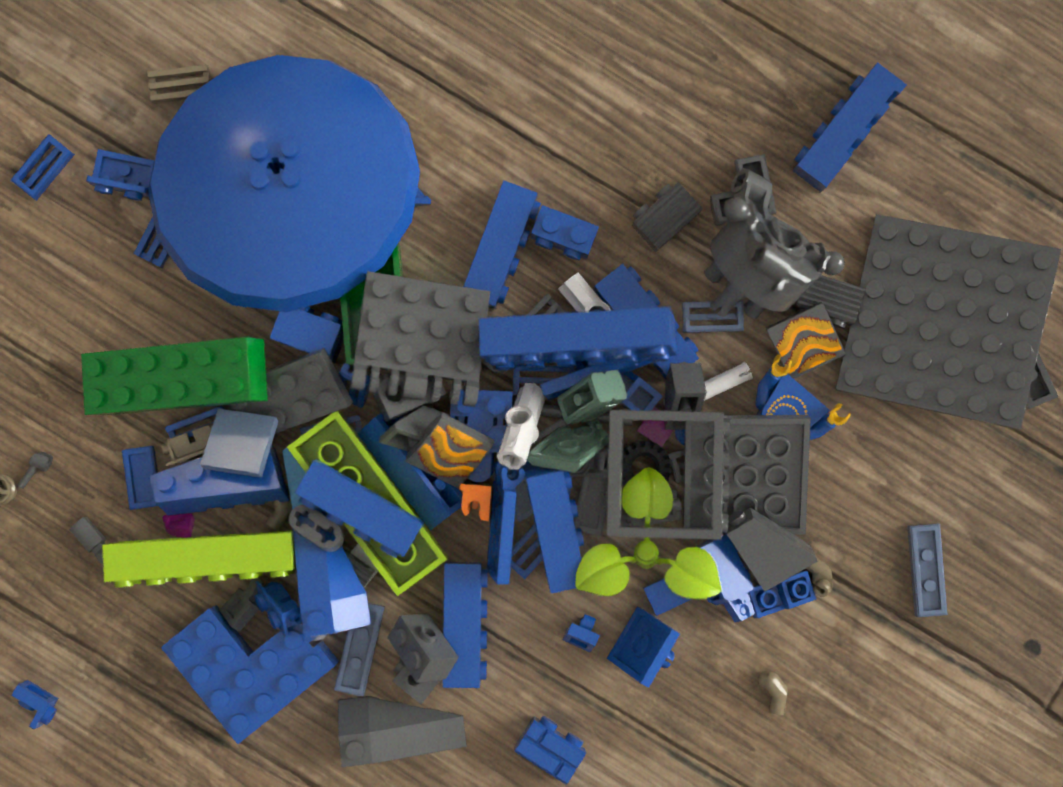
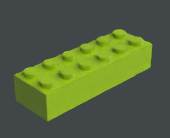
M341 410L333 412L287 446L305 473L308 471L313 460L318 459L421 519L358 436ZM344 522L345 527L397 596L448 559L447 553L425 524L422 525L405 556L403 557L398 554L395 558L380 549L382 544L373 538L367 542L353 533L355 528Z
M293 530L119 541L102 544L104 582H114L115 587L134 586V584H141V580H146V585L165 584V582H172V578H177V583L196 582V580H202V576H208V581L227 580V578H233V574H239V579H253L263 576V572H270V577H284L294 574V569H296Z

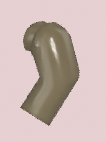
M291 499L288 502L273 501L275 511L266 521L267 525L279 531L292 511Z
M817 559L818 562L805 569L812 573L814 592L820 597H825L833 589L832 571L827 564Z
M764 671L759 675L758 684L760 687L766 688L771 695L769 713L784 715L788 694L787 686L778 674Z

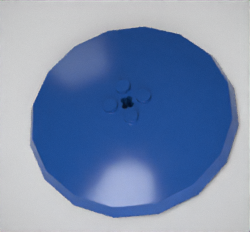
M276 55L229 67L186 98L158 141L148 195L157 238L187 280L233 306L288 312L338 299L364 281L367 271L376 272L385 265L412 222L420 168L407 121L377 84L333 61Z

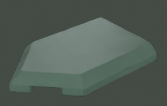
M599 420L588 421L587 426H580L571 430L570 426L561 427L533 448L528 454L527 461L532 466L576 472L609 443V434L602 429V424Z

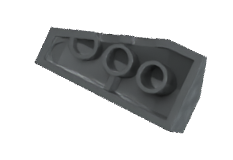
M372 696L338 700V738L342 767L373 764L467 747L463 715L411 706L401 702L396 703Z

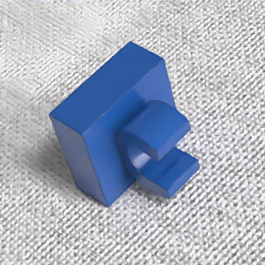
M585 614L579 625L570 624L562 640L587 652H591L600 636L591 631L596 619Z

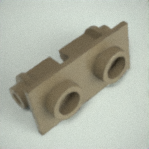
M213 422L192 430L195 442L191 443L187 432L166 439V443L161 444L163 453L165 455L170 454L172 458L165 463L166 466L174 463L176 466L194 460V456L204 453Z

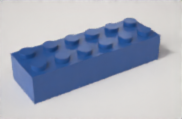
M670 307L479 318L480 356L490 365L495 366L496 370H512L514 365L526 364V368L538 369L544 368L545 363L557 362L559 367H571L576 365L575 361H588V365H604L608 359H619V363L628 364L636 363L638 358L650 357L652 362L668 361L669 356H677L675 318Z

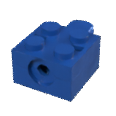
M461 389L458 404H450V417L458 421L459 416V422L494 440V445L468 477L472 481L483 482L493 474L494 453H499L507 428L506 419L505 426H503V418L506 417L508 410L512 408L513 391L479 390L476 407L462 405L464 389Z

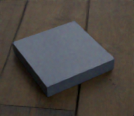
M218 408L200 465L203 469L262 478L279 421L274 416Z

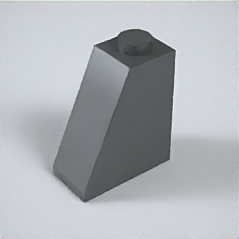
M749 507L744 511L738 510L728 517L727 535L764 592L818 562L810 544Z

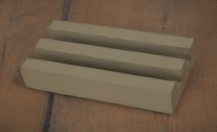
M207 64L147 71L150 82L148 83L149 90L151 91L150 101L152 103L185 100L196 91L187 90L158 94L160 89L205 85L210 81L209 66ZM203 74V77L157 82V79Z

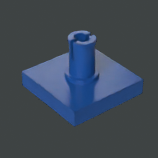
M637 606L607 659L636 681L649 688L661 667L665 669L671 665L665 659L674 660V652L671 649L680 633Z

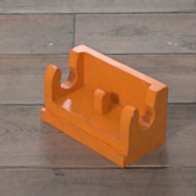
M460 484V490L463 491V514L467 516L470 513L471 502L472 508L475 510L480 504V520L489 521L493 486Z

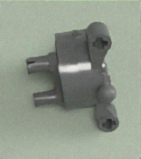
M747 168L741 169L732 182L731 191L734 198L729 199L724 205V214L729 221L711 241L710 247L714 261L704 271V274L713 283H719L724 276L728 280L726 288L710 304L714 312L722 305L723 307L717 314L721 317H726L728 312L740 300L748 298L750 300L743 305L744 311L751 318L757 319L765 309L778 312L788 310L823 272L828 275L840 273L844 268L845 260L839 252H827L822 242L810 243L798 229L769 214L768 205L773 188L772 183Z

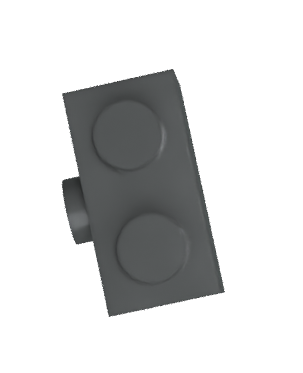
M429 613L400 615L387 637L417 683L446 679L459 658Z

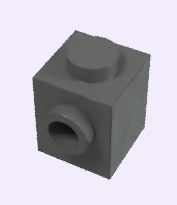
M402 659L393 669L397 673L393 682L420 704L424 702L441 681L417 683Z

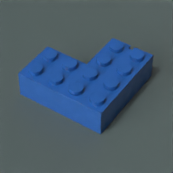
M215 605L165 643L161 649L234 741L239 744L331 670L339 660L323 640L315 647L310 644L317 636L304 638L302 622L299 625H292L287 628L289 637L286 638L279 631L257 650L253 651L239 632L226 621L219 611L220 608Z

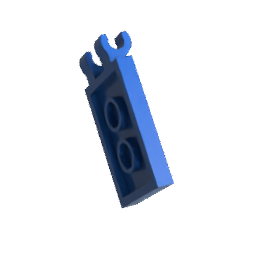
M496 461L494 464L495 481L493 480L486 569H488V573L496 584H509L517 494L515 488L524 480L525 472L522 467L520 469H511L508 472L506 466H502L499 461Z

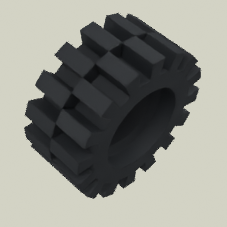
M637 441L623 449V487L634 477L632 464L640 456L651 458L655 464V470L667 482L669 481V476L672 472L671 460L665 449H662L660 445L650 441Z

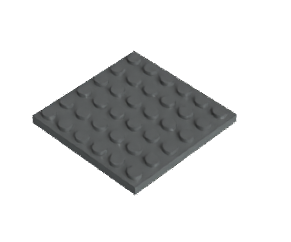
M876 214L859 286L864 288L865 292L856 322L850 325L845 347L846 355L843 356L836 391L1021 430L1062 249Z

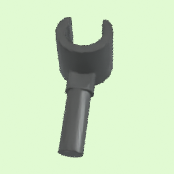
M45 452L32 455L29 460L30 466L17 486L24 489L37 469L46 472L52 464L53 456Z

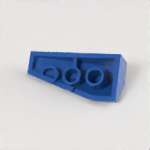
M319 507L315 509L324 516L327 515L325 510ZM309 513L306 517L302 515L298 517V521L301 523L300 526L304 523L313 528L315 525L308 518ZM293 529L299 604L304 638L338 633L371 624L367 592L363 584L360 583L343 547L341 546L334 552L324 551ZM323 529L319 531L325 538L324 543L328 540L333 542L336 539L333 534L334 530L331 533H327Z

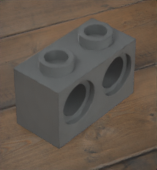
M391 372L379 376V387L376 392H372L386 423L435 402L431 401L433 377H428L429 386L424 400L402 397L405 373H400L397 390L401 395L400 401L391 402L385 395ZM441 385L442 393L439 400L446 395L443 385Z

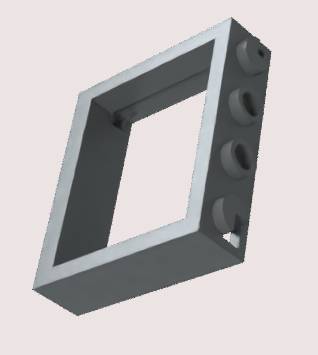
M610 410L607 536L721 540L722 532L728 533V514L722 513V501H729V482H723V469H729L730 451L723 450L724 438H730V419H724V412ZM624 420L714 422L712 529L621 526Z

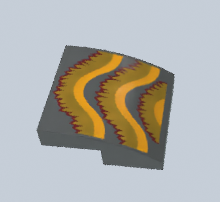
M822 301L766 327L777 353L781 354L780 360L783 366H787L789 361H792L788 375L793 379L846 355Z
M441 413L425 428L424 437L407 452L405 462L458 488L483 461L494 445V440Z

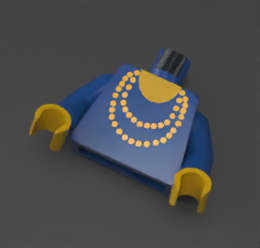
M781 354L775 356L772 368L767 371L757 387L755 405L758 412L756 415H809L811 418L810 440L820 438L836 425L846 423L850 413L846 417H839L836 413L843 404H836L830 414H827L830 409L788 375L792 361L790 360L787 366L781 367L777 364Z

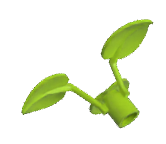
M646 467L624 486L622 491V507L634 519L645 518L644 527H650L651 518L663 520L668 517L673 507V494L666 479L658 471ZM644 537V541L636 545L634 556H624L620 558L619 550L615 545L599 544L594 546L582 558L575 578L577 590L599 596H613L622 592L629 582L630 572L624 564L625 562H636L639 567L644 569L652 568L656 564H669L672 567L665 574V582L668 588L676 595L689 599H705L718 595L722 590L716 563L706 550L698 547H688L678 553L676 561L668 558H659L658 547L650 541V537Z

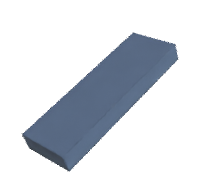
M940 524L909 525L907 529L915 617L948 615Z
M369 602L371 624L347 631L334 688L335 691L361 697L365 696L385 606Z

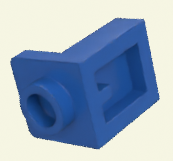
M29 680L18 684L11 695L19 700L18 704L30 711L37 710L35 717L29 725L34 730L43 724L48 725L57 712L54 706L59 698Z

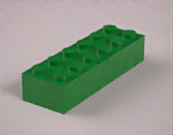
M241 337L81 354L85 415H115L268 401L264 339Z

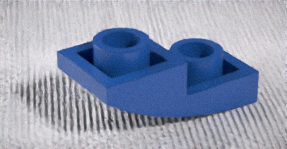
M807 570L798 572L765 592L760 584L753 586L754 590L748 592L755 613L753 618H761L783 609H791L816 600Z

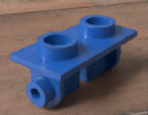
M258 580L255 581L258 594L254 595L259 610L267 612L269 622L274 629L279 628L286 638L289 637L287 628L292 625H299L302 622L300 607L293 599L291 600L289 593L281 583L270 582L267 586L263 587Z

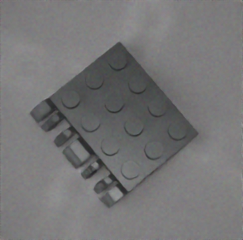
M367 271L350 389L364 390L368 367L371 368L370 392H376L379 387V369L391 371L387 386L388 394L396 395L399 372L405 373L402 397L424 400L428 377H433L431 401H439L442 393V379L452 380L449 395L450 404H458L461 382H465L462 405L476 407L482 361L480 356L479 318H487L490 291Z

